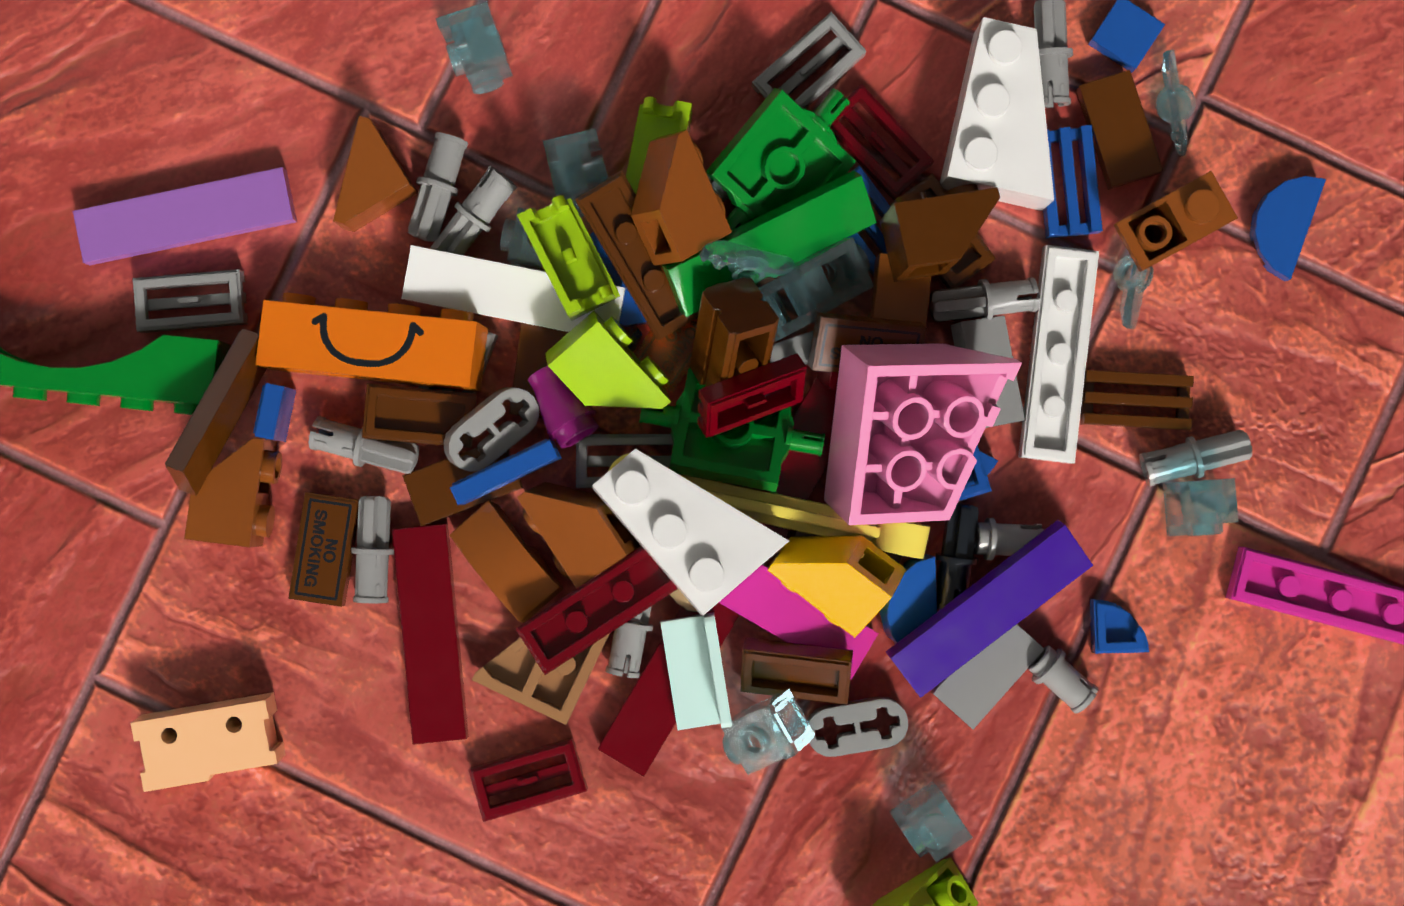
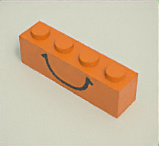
M283 293L282 302L263 300L255 365L275 371L481 392L488 328L473 321L474 313L454 309H441L440 318L420 316L421 308L404 304H388L387 312L368 311V302L345 298H336L335 307L315 305L316 297L296 293Z

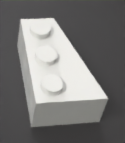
M983 17L973 34L940 179V184L944 189L950 190L965 184H976L978 190L998 187L1000 194L998 201L1043 211L1054 201L1037 29Z
M636 448L592 485L593 490L700 615H705L789 542L786 538Z

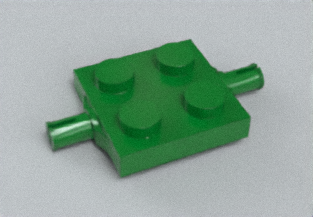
M774 88L706 170V174L727 192L731 203L735 206L726 217L731 230L845 175L855 164L856 160L838 144L833 131L830 129L831 124L845 107L850 104V101L843 97L844 95L840 91L832 88L815 111L811 112L801 108L782 89Z
M690 367L688 368L684 392L677 400L676 406L667 405L663 409H641L639 423L643 422L671 428L673 450L669 469L680 475L776 492L781 464L787 457L789 450L814 454L820 457L822 455L825 433L820 434L793 429L794 422L790 411L791 406L706 438L697 425V419L701 416L698 412V404L701 403L698 397L699 389L704 388L705 385H700Z

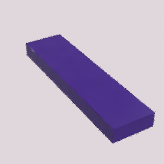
M1057 520L888 649L886 653L921 698L1090 569L1093 564L1067 526Z

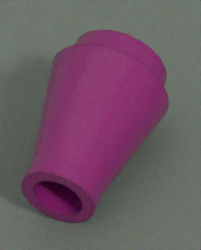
M548 366L541 368L528 378L550 440L556 439L561 448H567L582 441L597 430L599 426L594 419L596 410L592 406H585Z

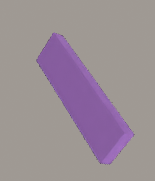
M283 167L73 211L82 260L84 264L89 266L297 222L287 170Z

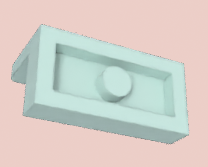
M714 612L661 621L677 729L684 730L721 724V728L732 727Z

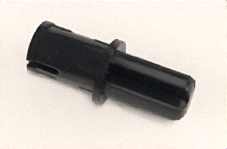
M957 503L950 520H945L941 553H936L935 559L940 561L936 591L937 609L939 610L970 587L972 565H978V558L973 557L979 511L977 507L970 504Z

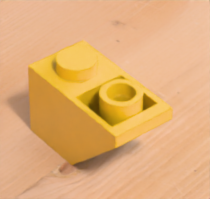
M864 536L790 537L788 539L789 542L782 547L768 569L787 589L799 594L821 611L831 623L840 626L854 638L892 598L907 570Z

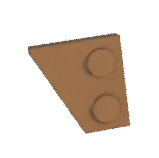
M609 634L546 675H544L520 637L475 672L472 681L566 725Z

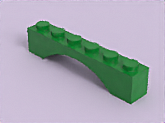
M162 335L144 348L111 362L81 368H50L40 366L17 357L0 347V386L13 387V398L47 401L48 391L67 393L66 403L100 406L101 396L121 398L120 408L153 411L154 401L174 403L173 413L193 415L232 345L219 340Z

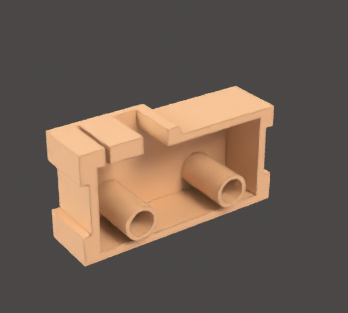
M274 692L142 714L130 724L134 742H140L145 770L140 773L144 792L209 781L215 774L278 764L286 754L284 743L277 740L273 714L277 711Z

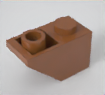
M687 130L661 136L650 141L631 217L653 265L682 262L732 233L725 217L724 204L721 198L714 192L703 167L702 154L697 145L692 142Z
M1209 171L1115 223L1114 227L1139 272H1142L1238 219L1214 174L1212 171Z
M253 437L210 471L197 496L190 494L184 539L249 548L263 546L264 537H270L275 521V508L273 505H269L271 484L278 483L282 469L281 452H276L277 441Z
M544 482L517 497L523 506V515L527 524L533 531L542 535L553 552V561L556 568L564 577L571 579L576 589L641 546L598 494Z

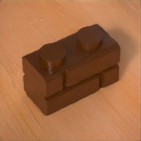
M743 277L729 282L717 283L705 288V291L702 292L690 369L700 385L707 387L770 363L779 317L768 301H762L763 294L752 278Z

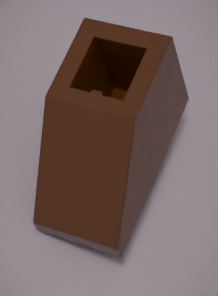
M965 184L948 190L945 193L946 195L927 198L925 192H912L896 198L894 204L880 219L893 281L898 282L941 275L954 266L962 258L1000 199L998 187L978 190L976 184Z

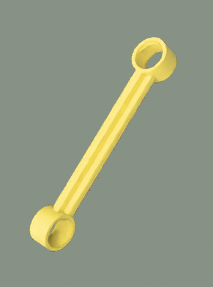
M629 453L624 454V455L620 456L619 458H617V459L612 463V465L610 466L609 470H611L615 465H617V464H618L622 459H624ZM681 475L759 523L817 536H864L882 551L924 559L930 532V526L916 522L848 525L828 504Z

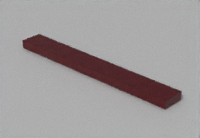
M819 379L814 381L795 413L793 429L820 434L825 433L822 455L820 457L814 454L789 450L787 457L781 464L777 490L772 493L808 500L828 466L837 390H831L824 386ZM762 524L784 538L789 532V529ZM775 554L762 565L768 567ZM718 602L707 613L714 612L719 646L721 647L739 614ZM681 606L674 619L700 614L699 612L688 611ZM663 638L598 747L599 751L643 777L676 723Z

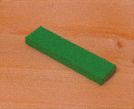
M853 170L733 229L732 233L682 262L661 265L680 312L685 317H688L699 311L702 292L705 291V288L743 277L752 278L756 283L877 223L863 177Z

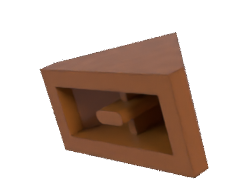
M362 116L358 118L333 222L341 228L352 232L357 231L418 194L380 130L370 118Z

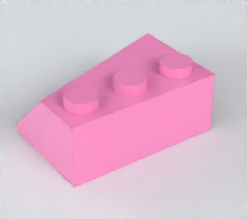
M943 343L842 345L824 501L848 525L950 520L977 462L973 454L986 426L993 427L1001 410L996 405L1007 380L1014 381L1022 362L1013 358Z

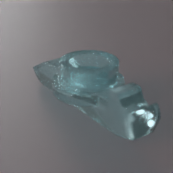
M1173 49L1163 53L1162 75L1165 88L1159 92L1155 108L1159 117L1171 124L1172 132L1170 136L1175 144L1178 155L1185 156L1188 143L1186 120L1195 110L1196 99L1188 87L1180 84L1176 54Z
M725 240L711 241L702 248L700 253L701 260L703 262L706 260L712 262L716 269L721 270L727 265L728 270L732 273L733 280L745 277L752 278L755 283H758L765 276L777 278L791 272L796 267L795 262L791 258Z
M1130 255L1123 257L1116 264L1113 276L1118 288L1123 291L1120 304L1122 325L1127 329H1135L1144 290L1152 281L1154 269L1151 266L1139 272Z

